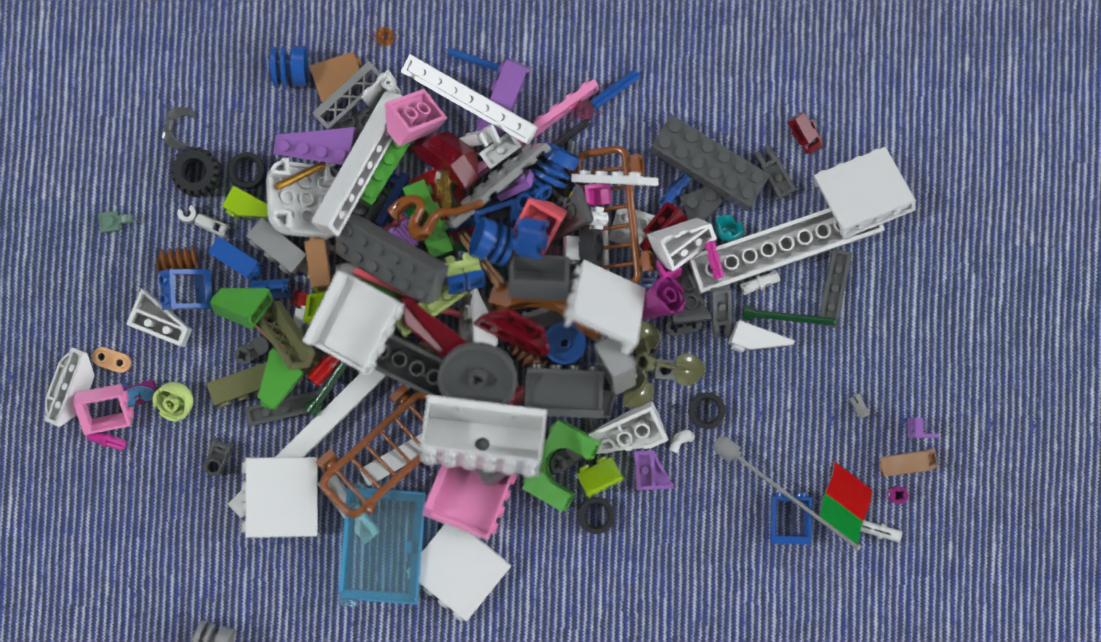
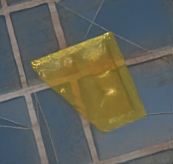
M449 171L441 172L440 179H436L435 197L439 198V205L443 208L451 207Z

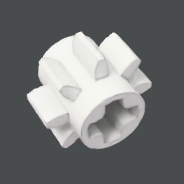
M590 207L589 211L592 221L587 224L590 225L589 229L603 230V227L609 221L608 214L603 212L604 207Z

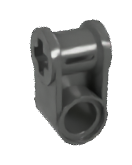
M216 437L213 439L204 464V470L207 474L218 476L223 473L234 444L221 442ZM212 462H217L219 469L213 473L210 470V465Z

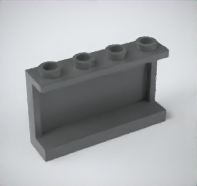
M531 364V367H526L524 407L547 410L546 416L603 418L602 399L605 371L600 370L601 366H589V369H581L580 365H570L569 368H562V365L550 364V368H543L542 364Z

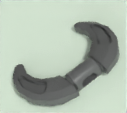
M186 107L171 109L165 116L167 120L165 128L162 130V137L170 147L175 149H184L189 146V143L177 141L172 132L174 120H177L179 117L189 115L196 118L195 113Z

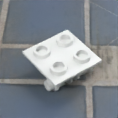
M387 70L377 77L376 82L372 86L365 89L361 98L370 109L379 102L384 91L401 95V91L396 85L397 81L391 72Z
M627 208L617 209L613 225L629 223ZM635 209L640 248L641 242L647 236L643 230L655 215ZM629 227L612 229L608 240L620 244L631 242Z

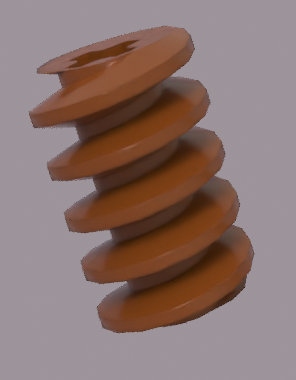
M191 246L190 252L184 247L183 253L180 252L179 248H176L175 253H172L171 248H168L167 254L161 249L160 255H157L156 258L159 273L168 269H194V267L199 269V257L194 246Z

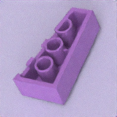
M506 59L505 62H501L498 69L500 76L498 80H494L491 87L493 93L491 98L488 99L509 111H513L518 101L517 94L523 89L525 84L524 77L526 73H530L531 67L512 59ZM479 117L476 124L479 127L477 131L482 130L491 123ZM494 125L499 137L501 138L504 133V130Z
M351 127L277 134L273 154L343 165L357 141L359 128Z

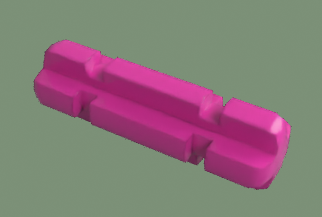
M715 241L706 242L705 249L708 251L707 256L710 267L713 269L714 279L723 278L724 272L721 269L722 265L718 251H716Z

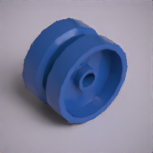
M559 322L552 325L546 331L550 346V352L547 354V357L552 362L559 365H569L576 362L583 355L586 347L585 336L580 333L574 324L570 323L566 327L565 322ZM567 340L568 346L562 347L561 341Z

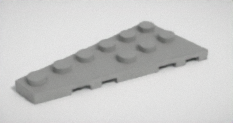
M547 143L521 144L522 147L512 157L506 158L501 163V168L491 172L488 175L489 179L474 189L475 193L471 197L467 196L462 200L461 206L482 199L484 204L490 200V194L496 191L499 193L522 174L523 167L533 165L537 161V155L551 150L550 146ZM475 210L456 216H447L448 219L445 221V224L449 228H456L469 218Z

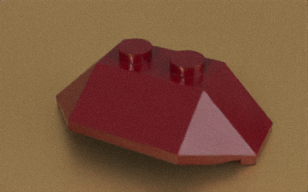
M449 131L422 137L409 147L411 153L464 190H467L478 180L477 150Z
M504 307L483 314L474 321L473 325L540 359L550 352L545 328L534 322L531 318L516 313L511 308Z

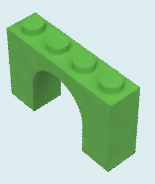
M557 420L553 422L549 429L551 433L548 439L543 441L538 476L525 477L522 489L562 512L568 509L576 493L553 479L549 468L552 456L559 449L567 448L591 460L594 459L602 441L564 420Z

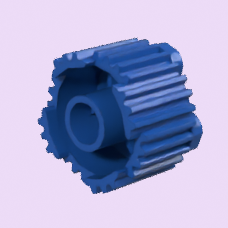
M529 217L518 219L516 230L519 231L518 237L514 238L512 243V250H516L517 256L537 260L542 259L541 251L542 249L546 250L549 235L545 233L546 227H549V221Z

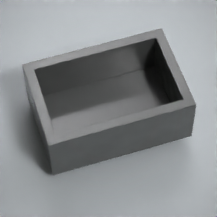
M517 254L510 255L508 298L567 301L570 285L569 256L542 255V259L537 260L517 256Z

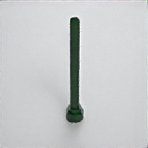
M751 305L744 306L743 320L746 321L764 318L831 326L837 324L835 318L761 311L752 308Z
M340 361L316 398L308 401L304 407L308 413L318 416L322 410L323 400L347 367V363Z

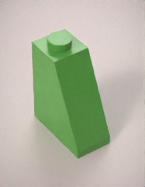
M221 288L212 297L210 304L215 314L253 329L274 300L270 290L267 288Z
M274 348L270 350L258 398L262 400L260 404L268 410L271 408L276 410L305 375V372L301 369L289 370Z

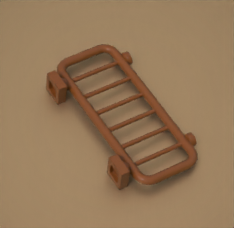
M621 146L585 150L577 155L581 160L575 171L570 170L571 180L572 174H579L580 170H582V161L585 158L614 153L621 155L622 166L592 170L591 174H596V171L610 172L623 170L624 176H629V172L641 173V176L645 175L643 156L634 154L630 155L629 159L628 152ZM576 182V185H582L585 195L584 182ZM628 184L610 187L611 191L625 189L627 204L604 207V211L627 208L629 223L606 226L600 231L629 227L631 242L604 246V250L631 246L633 262L599 267L611 269L634 265V277L629 281L638 284L642 278V268L646 272L656 271L654 252L641 251L640 257L633 186ZM586 224L581 227V232L583 229H589V226Z
M402 384L389 396L391 402L398 407L340 460L329 449L316 461V464L324 472L320 480L321 489L347 517L356 518L365 512L372 514L378 507L375 503L421 462L420 453L410 460L383 431L395 421L420 447L421 442L405 427L398 417L410 408L424 423L425 418L412 405L419 399L427 401V395L419 391L411 395L409 389ZM379 434L408 463L398 473H395L369 445ZM365 447L393 476L382 487L354 458ZM350 460L378 489L368 500L339 471ZM337 474L363 502L358 509L351 510L329 487L328 481L333 475Z

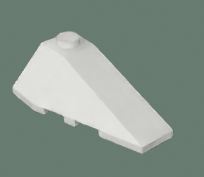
M652 400L587 433L602 441L596 454L611 453L619 450L630 451L638 448L649 449L668 441L660 415Z

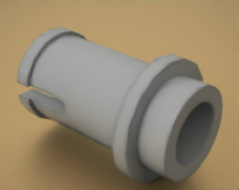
M859 393L855 395L858 403L854 397L850 398L849 401L857 413L856 417L859 416L862 419L870 415V408L866 407Z

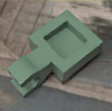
M119 211L98 213L101 233L120 231L122 224L134 223L133 215L130 214L119 215Z

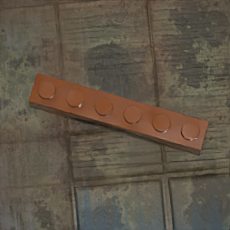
M506 280L505 285L500 288H496L495 285L493 286L488 300L490 308L497 310L504 307L513 310L544 308L560 313L563 316L569 306L567 301L508 298L509 281ZM572 320V323L582 335L601 340L603 333Z

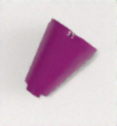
M661 277L645 292L641 320L677 314L684 309L686 303L682 296L684 291L676 280L671 277Z

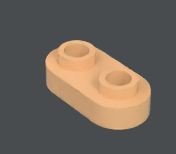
M97 348L92 355L93 362L97 366L115 372H127L132 365L128 355L108 348ZM101 353L105 355V358L102 361L99 359V355ZM121 359L123 365L119 367L117 362Z

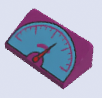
M155 380L123 388L124 391L128 392V406L133 407L153 401V395L157 391Z

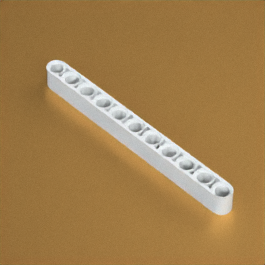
M375 369L369 374H359L275 458L305 457L387 375ZM242 490L228 503V506L241 519L246 515V513H242V501H246V493H242Z

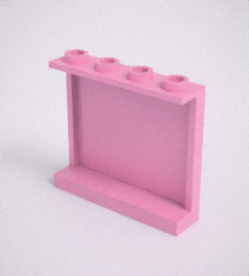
M442 464L422 515L489 540L490 535H495L499 524L495 523L497 517L501 518L505 509L502 506L503 501H508L511 490L508 489L509 485H514L518 474L507 475L495 486L484 483L475 469L467 470L460 466L446 467Z

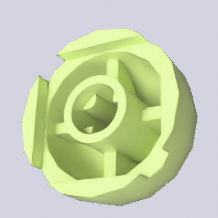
M170 382L161 386L154 393L153 405L155 408L156 406L160 410L159 414L162 417L176 422L184 419L191 411L193 395L182 383Z

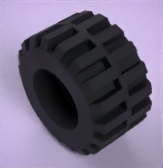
M189 147V150L185 148L182 150L183 153H177L175 155L177 157L176 160L171 162L173 167H170V172L172 173L170 177L174 181L173 184L186 195L199 198V196H207V193L212 194L214 192L213 189L219 187L218 181L222 180L220 176L222 169L220 168V162L213 154L201 147ZM195 162L204 163L206 166L204 178L196 183L189 182L186 175L188 167Z

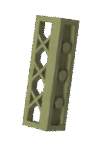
M274 301L271 311L265 312L258 323L289 370L310 367L315 354L314 350L309 344L303 342L304 335L282 302ZM270 318H271V320L273 321V324H271V323L265 321L264 319H270ZM272 331L280 333L282 337L273 334ZM281 343L286 346H289L291 350L283 348L281 346ZM289 357L295 358L299 362L292 363Z

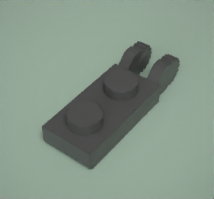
M767 145L764 149L771 159L769 162L766 163L759 151L754 152V155L760 164L761 170L770 174L767 180L780 200L796 191V188L778 156L776 157L770 146Z
M730 286L711 288V328L713 338L719 337V326L723 325L724 335H731L732 289Z

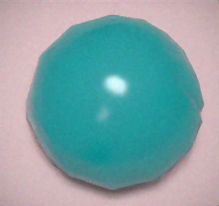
M732 215L717 217L715 233L719 239L732 242L742 238L745 229L741 221L736 223Z

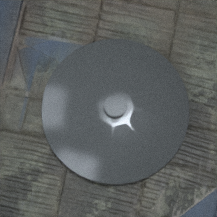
M470 342L454 348L444 357L439 368L438 385L443 397L507 405L516 391L517 371L511 358L500 348L488 343Z

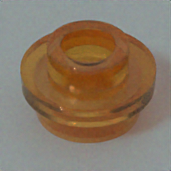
M388 27L378 29L375 34L376 41L381 46L391 45L395 38L394 32ZM387 34L389 37L387 40H383L382 35Z

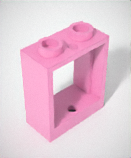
M122 384L75 393L73 404L84 435L131 426V418H134L132 406H128V392L123 390ZM114 398L119 399L123 413L91 418L87 406L88 403Z

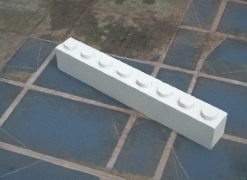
M384 91L311 221L321 232L339 236L393 139L387 132L385 104L388 101L402 97V95Z

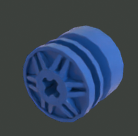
M285 46L281 47L280 53L278 47L271 48L269 72L274 87H280L281 79L283 86L287 87L289 78H292L294 87L308 86L309 63L306 46H292L290 55H288Z
M545 141L544 143H547L551 150L547 153H540L546 159L545 161L537 159L535 163L541 169L532 166L531 171L543 182L554 187L566 189L568 184L561 178L571 180V176L565 170L575 171L581 159L567 150Z
M485 217L481 218L471 236L468 250L469 255L480 260H484L487 257L489 263H495V265L500 267L504 266L512 253V243L514 238H516V229L510 226L507 227L504 224L499 225L497 228L496 221Z

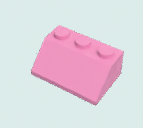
M425 89L388 101L385 104L387 132L398 146L435 133L447 119Z

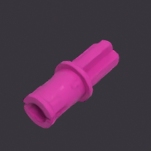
M102 432L87 434L88 441L101 444L104 448L108 446L123 451L126 447V440L111 436L109 432L106 434Z

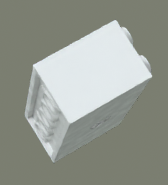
M428 395L420 445V461L428 465L436 463L443 464L446 467L460 466L467 470H474L476 468L483 469L485 472L500 471L507 475L538 476L547 410ZM478 439H486L490 444L489 448L484 451L478 450L475 446Z

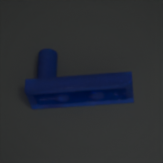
M402 172L401 176L392 173L387 183L394 186L375 221L377 226L384 228L390 217L388 208L400 199L403 187H406L410 180L408 174Z

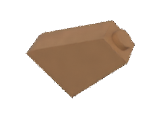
M354 52L310 65L322 103L363 66L360 57L355 56Z
M311 237L309 241H304L310 285L315 293L328 291L333 281L327 243L324 238Z
M935 448L883 456L881 461H879V468L881 473L883 472L884 477L930 471L938 467Z

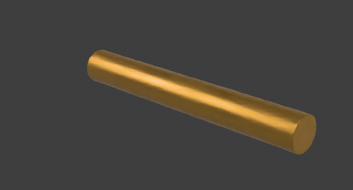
M319 162L275 183V189L279 191L325 169L324 162Z

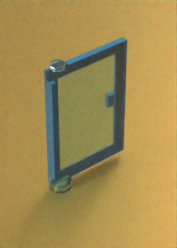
M352 483L366 500L378 491L375 488H363L364 484ZM347 487L346 505L351 510H356L363 502ZM389 490L375 503L378 507L372 514L365 512L356 518L345 515L338 605L356 607L359 600L418 604L424 516L422 513L425 506L426 492Z

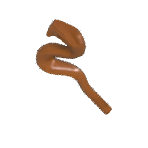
M408 195L398 199L388 208V212L396 221H399V215L402 212L416 206V210L407 226L408 233L412 239L422 241L432 235L441 217L456 216L484 206V202L482 199L457 208H439L428 217L422 227H420L419 223L423 216L425 205L423 199L417 195Z

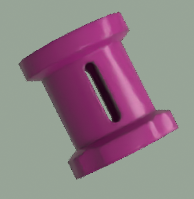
M893 486L887 492L888 499L892 503L903 504L908 499V492L903 487ZM895 491L900 492V499L895 498Z

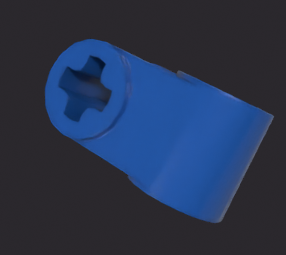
M535 176L532 186L522 191L517 197L516 206L523 211L529 198L546 201L552 193V187L548 184L545 185L541 182L540 178Z

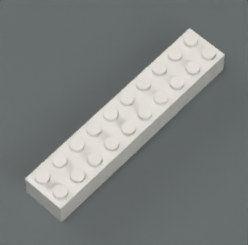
M828 208L717 246L716 251H718L722 265L721 269L724 272L723 278L714 279L713 269L710 267L707 256L708 251L706 250L697 253L689 259L688 264L700 294L711 291V288L722 287L881 233L885 229L882 223L843 239L840 234V226L831 209Z

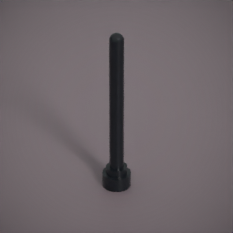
M584 119L552 144L559 147L588 127L591 124V119ZM541 154L536 156L538 160L545 158ZM534 163L533 165L531 164L528 167H523L522 170H528L532 168V166H535L536 163Z

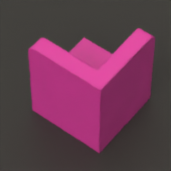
M609 184L585 185L588 205L612 204Z
M659 260L655 262V268L660 277L675 279L681 276L680 267L675 271H671L663 267Z

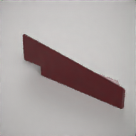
M409 297L400 299V302L404 304L402 307L404 315L402 317L403 325L441 357L444 358L454 348L468 343Z

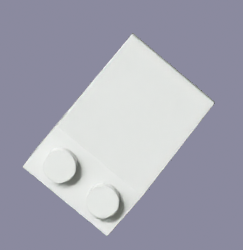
M472 289L462 298V307L458 308V311L463 312L461 318L458 319V335L468 343L483 342L496 346L498 343L497 336L473 325L475 320L481 315L488 313L478 289Z
M739 320L735 322L728 344L732 345V350L742 353L744 350L790 346L795 341Z

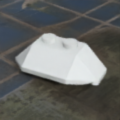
M72 347L69 353L59 361L45 398L46 422L60 427L77 415L73 404L74 395L76 392L90 390L95 376L86 352Z

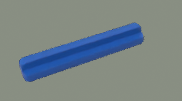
M636 69L632 70L590 101L591 105L598 109L640 79L638 71Z

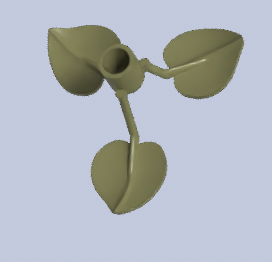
M641 320L638 343L633 348V351L640 354L637 356L635 363L643 377L637 375L636 385L623 392V406L629 408L640 407L648 403L653 397L654 387L651 383L647 382L648 377L645 371H652L655 366L676 369L674 373L675 380L683 386H691L698 382L705 374V365L697 356L689 353L679 355L676 359V366L656 362L648 354L650 349L657 347L660 333L654 325Z

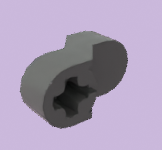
M260 335L239 347L235 351V359L240 364L249 363L271 350L273 344L264 335Z
M565 448L552 458L551 468L557 473L566 472L584 457Z

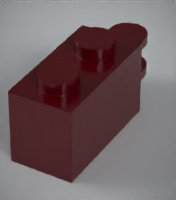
M666 202L643 232L647 235L688 221V218L679 208ZM646 236L641 242L640 248L642 251L654 252L648 236Z

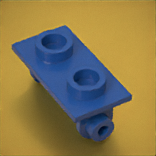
M289 278L250 281L249 288H267L270 290L273 299L290 298Z

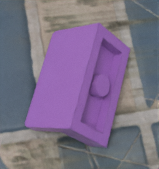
M907 418L908 437L939 438V434H923V418Z

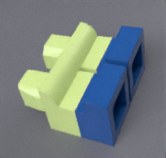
M469 252L464 253L462 260L457 262L454 256L445 257V264L450 266L445 279L449 294L466 291V286L468 290L485 287V274L480 267L479 259L470 256Z

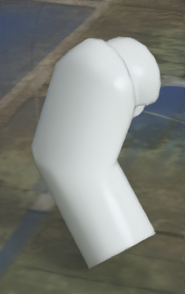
M690 430L676 433L669 450L678 453L682 443L694 441L695 434Z

